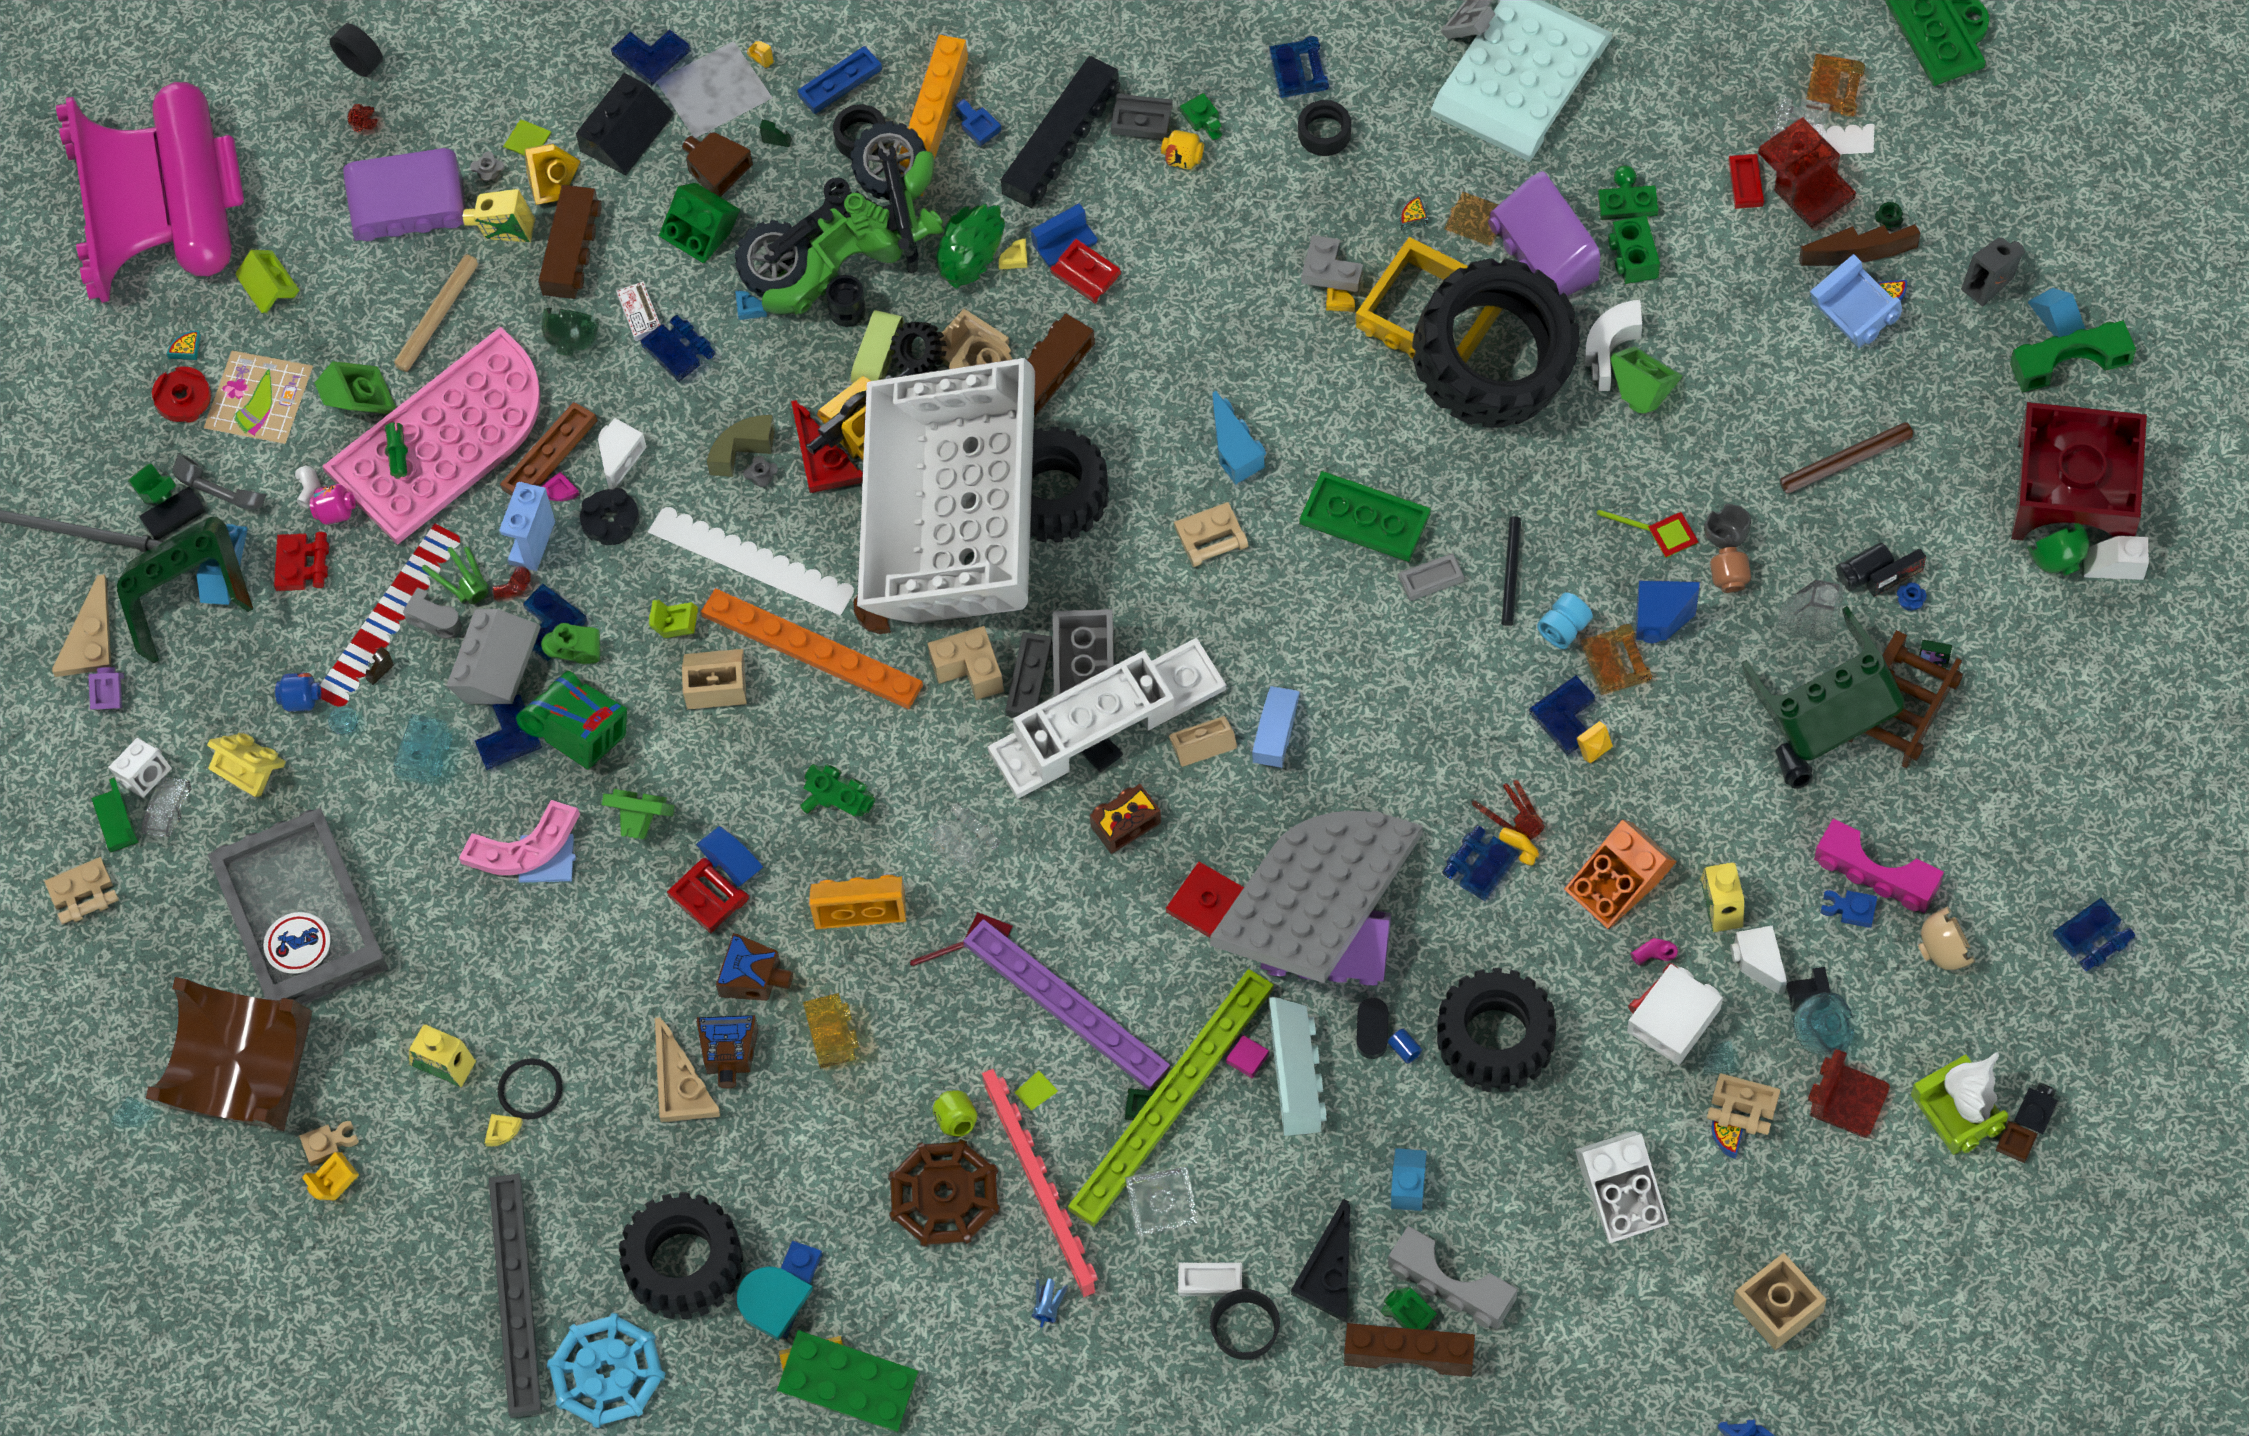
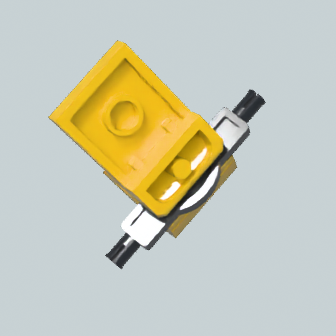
M907 367L896 377L909 376L914 373ZM888 375V376H886L884 379H890V378H894V377L891 376V375ZM862 376L818 410L817 416L824 425L818 429L820 436L806 445L812 455H815L816 452L826 445L833 448L840 442L853 459L859 456L864 461L867 382L871 380Z

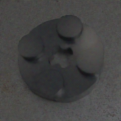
M622 488L602 490L582 501L580 522L585 535L591 540L599 541L603 545L620 544L629 539L636 525L638 526L639 512L633 498L627 495L626 491ZM608 512L617 514L613 517L614 521L608 522L607 519H602V517Z

